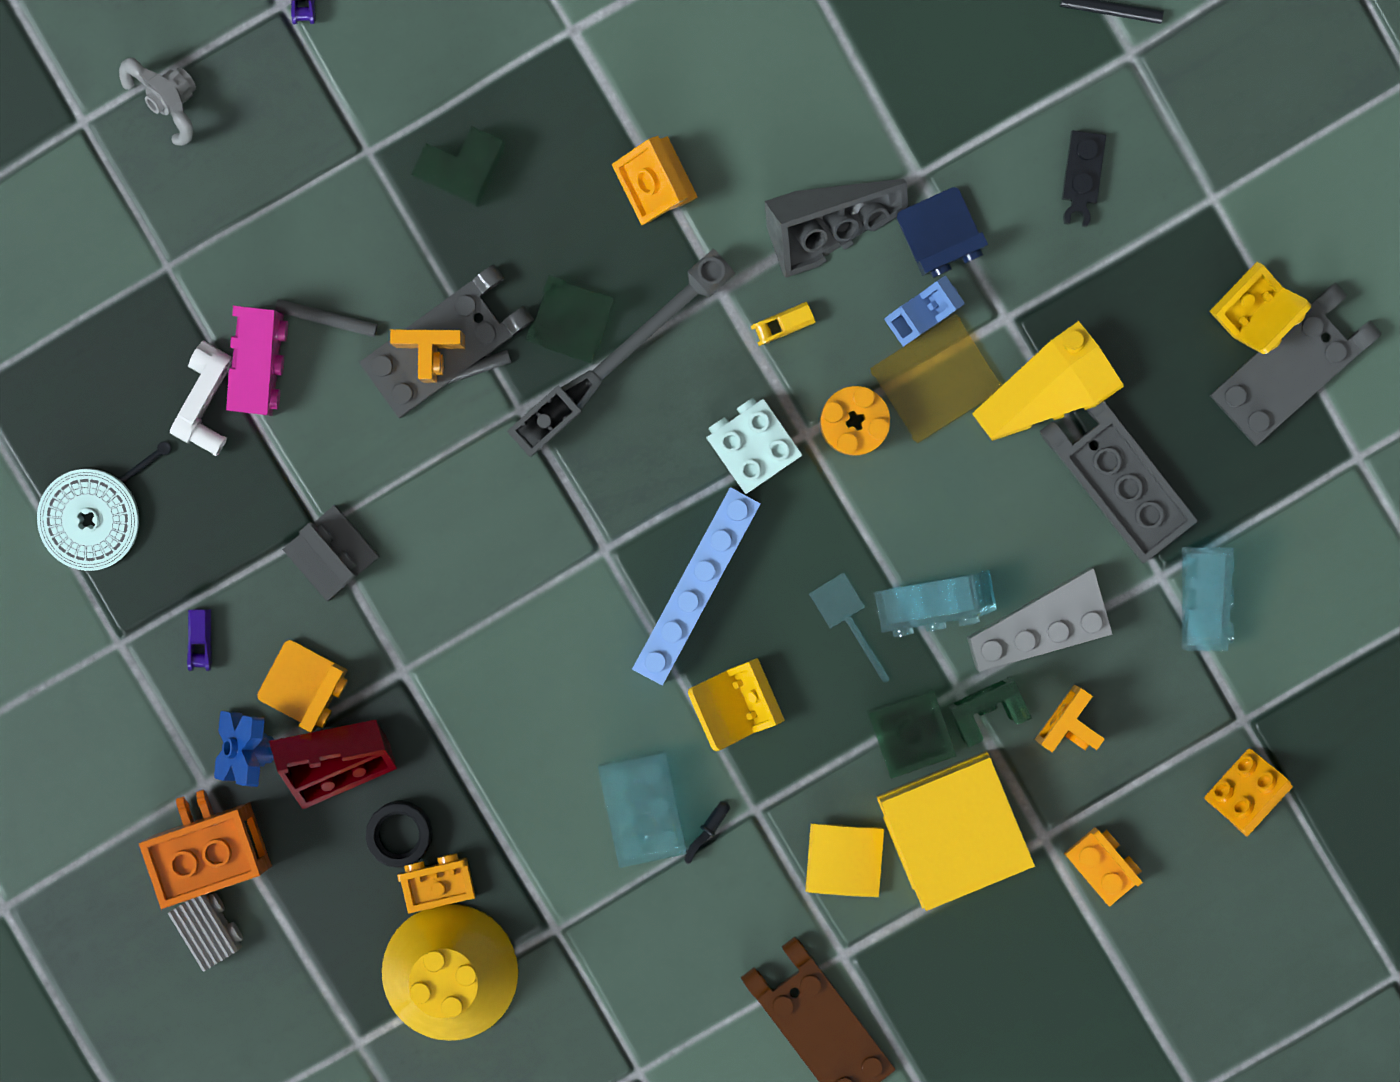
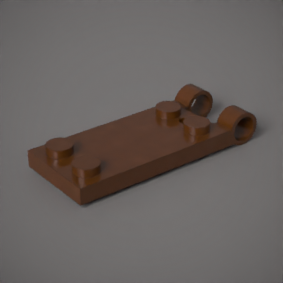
M796 936L785 943L782 948L799 970L773 990L755 967L741 976L745 986L765 1009L819 1082H881L896 1070ZM798 988L800 991L799 995L796 997L791 996L790 990Z

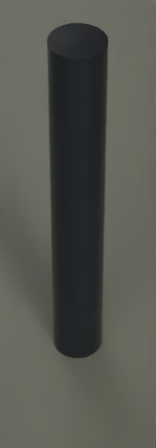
M1060 0V7L1157 24L1162 23L1164 10L1105 0Z

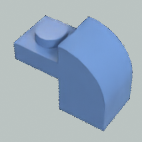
M945 275L889 314L884 320L904 347L965 303L958 294L957 289Z

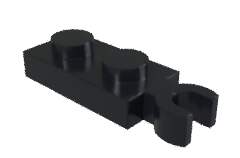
M1071 131L1062 200L1071 201V206L1064 213V224H1070L1071 214L1074 212L1082 215V227H1087L1090 222L1091 215L1086 206L1087 203H1097L1106 135Z

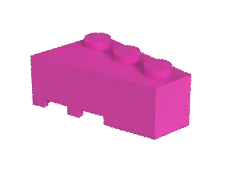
M233 305L232 316H237L235 336H231L230 348H234L232 367L229 368L226 410L272 416L273 409L278 410L280 403V389H275L277 375L282 376L284 369V355L279 354L281 341L286 342L288 321H283L284 314L275 310Z

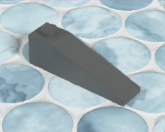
M905 179L800 190L764 201L767 230L785 278L820 266L827 261L825 256L841 246L844 250L854 244L852 239L866 230L875 231L896 218L899 211L908 208L907 182Z

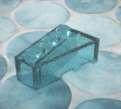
M990 570L874 592L882 633L893 631L894 637L914 634L913 627L926 626V632L947 628L946 622L955 620L959 621V626L980 623L979 616L997 610Z

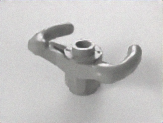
M130 57L123 60L119 67V77L123 88L129 90L134 86L133 77L147 87L145 88L147 95L145 101L148 107L156 114L159 112L163 115L171 113L173 121L180 133H175L172 136V143L177 146L189 143L193 136V126L189 117L184 113L183 103L193 96L192 92L196 90L191 76L182 68H177L174 71L170 69L161 76L144 68L135 58Z

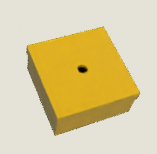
M987 751L876 796L884 814L883 819L911 887L915 890L922 909L925 908L926 911L1035 867Z

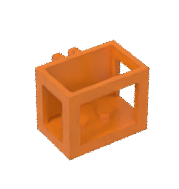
M205 790L198 791L196 793V800L203 818L194 821L188 801L184 796L177 798L176 804L183 825L152 835L139 843L161 909L258 877L272 867L250 802L214 814ZM246 820H247V823H248V826H249V829H250V832H251V835H252V838H253V841H254L256 850H257V852H258L259 858H256V855H255V852H254V849H253V846H252V843H251L249 834H248V832H247V829H246V826H245V823H244V821H246Z

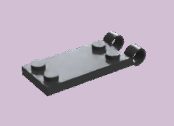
M495 264L482 271L472 281L404 329L461 330L464 333L465 349H438V352H441L444 356L443 375H437V383H423L418 379V348H396L390 344V340L359 362L398 418L403 417L463 371L490 354L534 321L532 315L523 306L499 323L483 301L481 296L505 279ZM477 313H481L483 315V321L481 323H476L474 321V316Z
M1336 282L1311 303V308L1306 313L1305 318L1282 338L1278 347L1267 354H1261L1260 352L1254 354L1209 395L1254 446L1259 445L1382 334L1370 320L1347 340L1325 315L1347 296L1345 291ZM1323 333L1330 335V340L1327 343L1321 340Z
M1105 401L1096 407L1086 410L1098 425L1073 444L1058 425L1052 421L1039 431L1040 435L1065 464L1141 563H1146L1198 522ZM1092 440L1098 443V448L1094 451L1089 448V443Z

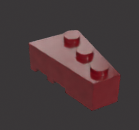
M377 720L269 741L277 772L302 809L397 769L388 738Z

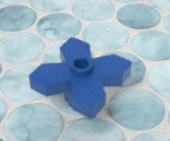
M234 711L220 712L218 731L223 744L222 751L215 761V779L236 781V784L242 786L257 787L259 785L260 766L262 767L274 760L269 743L274 738L264 733V718L244 716L242 713Z

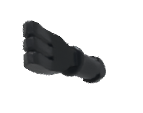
M720 801L704 825L700 826L704 831L688 847L684 856L686 864L692 862L696 851L710 836H715V831L730 810L728 802Z

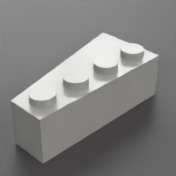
M1089 567L1008 615L973 633L967 639L975 668L981 672L1113 634L1095 570Z

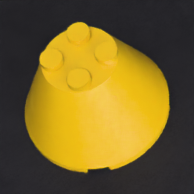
M448 904L415 913L396 930L384 953L382 982L390 1006L396 1015L411 1029L424 1036L438 1040H462L484 1032L504 1015L516 991L518 961L509 936L493 918L470 906Z

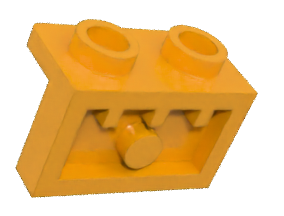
M1094 827L1064 854L1110 907L1135 885L1138 887L1143 883L1137 876L1142 870L1130 856L1123 859L1115 849L1120 844L1107 829L1101 833Z

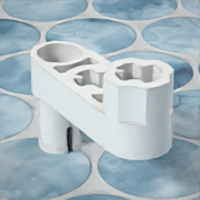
M203 340L193 352L188 364L189 368L201 375L170 429V434L186 443L191 441L217 456L225 445L227 437L221 436L201 424V418L226 376L233 357Z

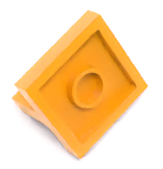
M659 136L652 137L611 164L641 225L652 222L664 213L698 198L668 136L661 139Z
M390 329V344L396 348H418V379L423 383H437V375H443L444 356L441 352H438V349H465V335L461 330Z
M1073 685L1034 740L1052 753L1064 736L1085 751L1088 746L1098 750L1105 739L1077 719L1093 696L1084 689Z

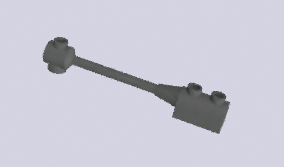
M715 249L709 251L687 271L689 284L596 368L587 371L562 387L559 385L555 387L507 431L529 457L535 455L574 420L601 385V381L697 294L711 297L736 274Z

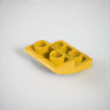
M811 823L805 892L879 897L884 829L879 827Z

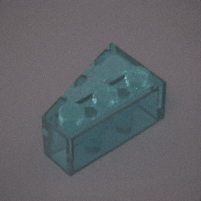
M1182 547L1183 650L1228 651V644L1233 643L1234 626L1230 622V609H1233L1234 591L1232 588V574L1234 572L1233 547Z

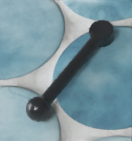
M165 441L160 442L155 452L121 477L117 476V478L125 484L128 479L159 456L170 454L172 451L171 444Z

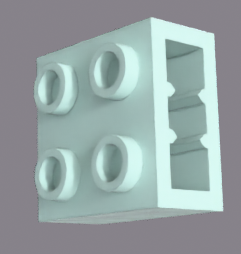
M754 397L737 408L740 415L728 422L726 417L709 427L708 429L712 434L706 437L745 495L802 456L765 400L762 399L756 402Z

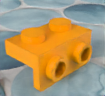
M455 853L438 857V864L425 867L424 861L405 865V872L399 873L397 877L398 881H401L408 914L475 899L476 895L467 857L458 859V855Z

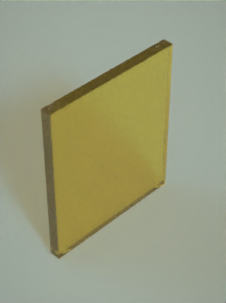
M956 314L870 368L871 374L877 379L916 443H919L984 402L1002 386V383L997 380L961 323L960 317Z

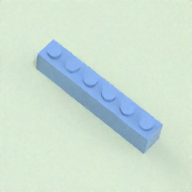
M731 487L729 488L632 670L663 685L761 503Z

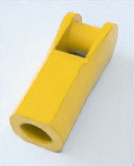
M806 301L761 320L750 327L751 330H756L760 340L757 344L761 346L816 322ZM777 320L782 332L772 335L768 323Z

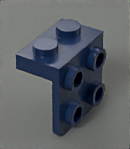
M956 187L949 188L903 209L897 214V221L922 276L931 273L933 278L952 270L950 264L957 260L963 259L964 264L983 256L981 250L988 245L983 232H978L961 192Z

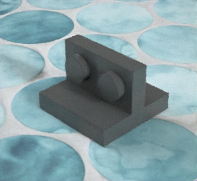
M333 505L314 523H308L299 531L300 535L282 549L326 601L333 598L380 557L336 505Z

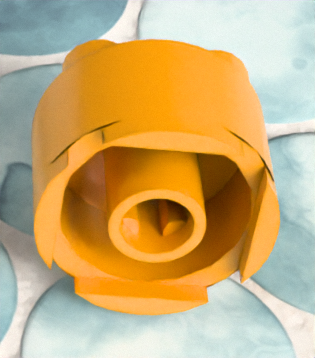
M861 386L846 387L834 393L825 403L820 417V428L825 441L834 450L850 456L864 455L875 450L885 440L890 427V414L884 400L876 392ZM854 412L856 416H863L864 421L860 423L861 430L857 431L854 426L847 427L846 422L850 419L848 413Z

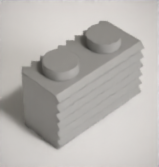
M208 893L190 899L168 913L203 972L242 948V944L239 942L243 940L242 934L234 922L228 924L222 913L225 910L224 904L216 893Z

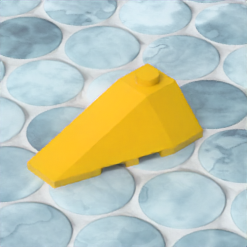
M1078 321L1046 344L978 407L972 415L993 441L1030 429L1033 424L1051 418L1053 420L1065 417L1064 414L1081 408L1087 410L1096 407L1123 388L1124 385L1099 345Z

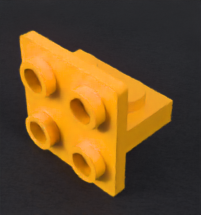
M1247 749L1205 795L1204 799L1241 833L1248 837L1293 786L1283 774L1252 749Z

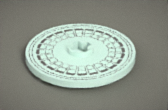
M77 469L61 475L45 490L37 511L38 531L47 550L61 563L78 570H100L117 563L132 548L139 531V511L132 493L117 477L98 469ZM92 512L94 514L92 521L95 526H83L84 517L81 514L86 515Z

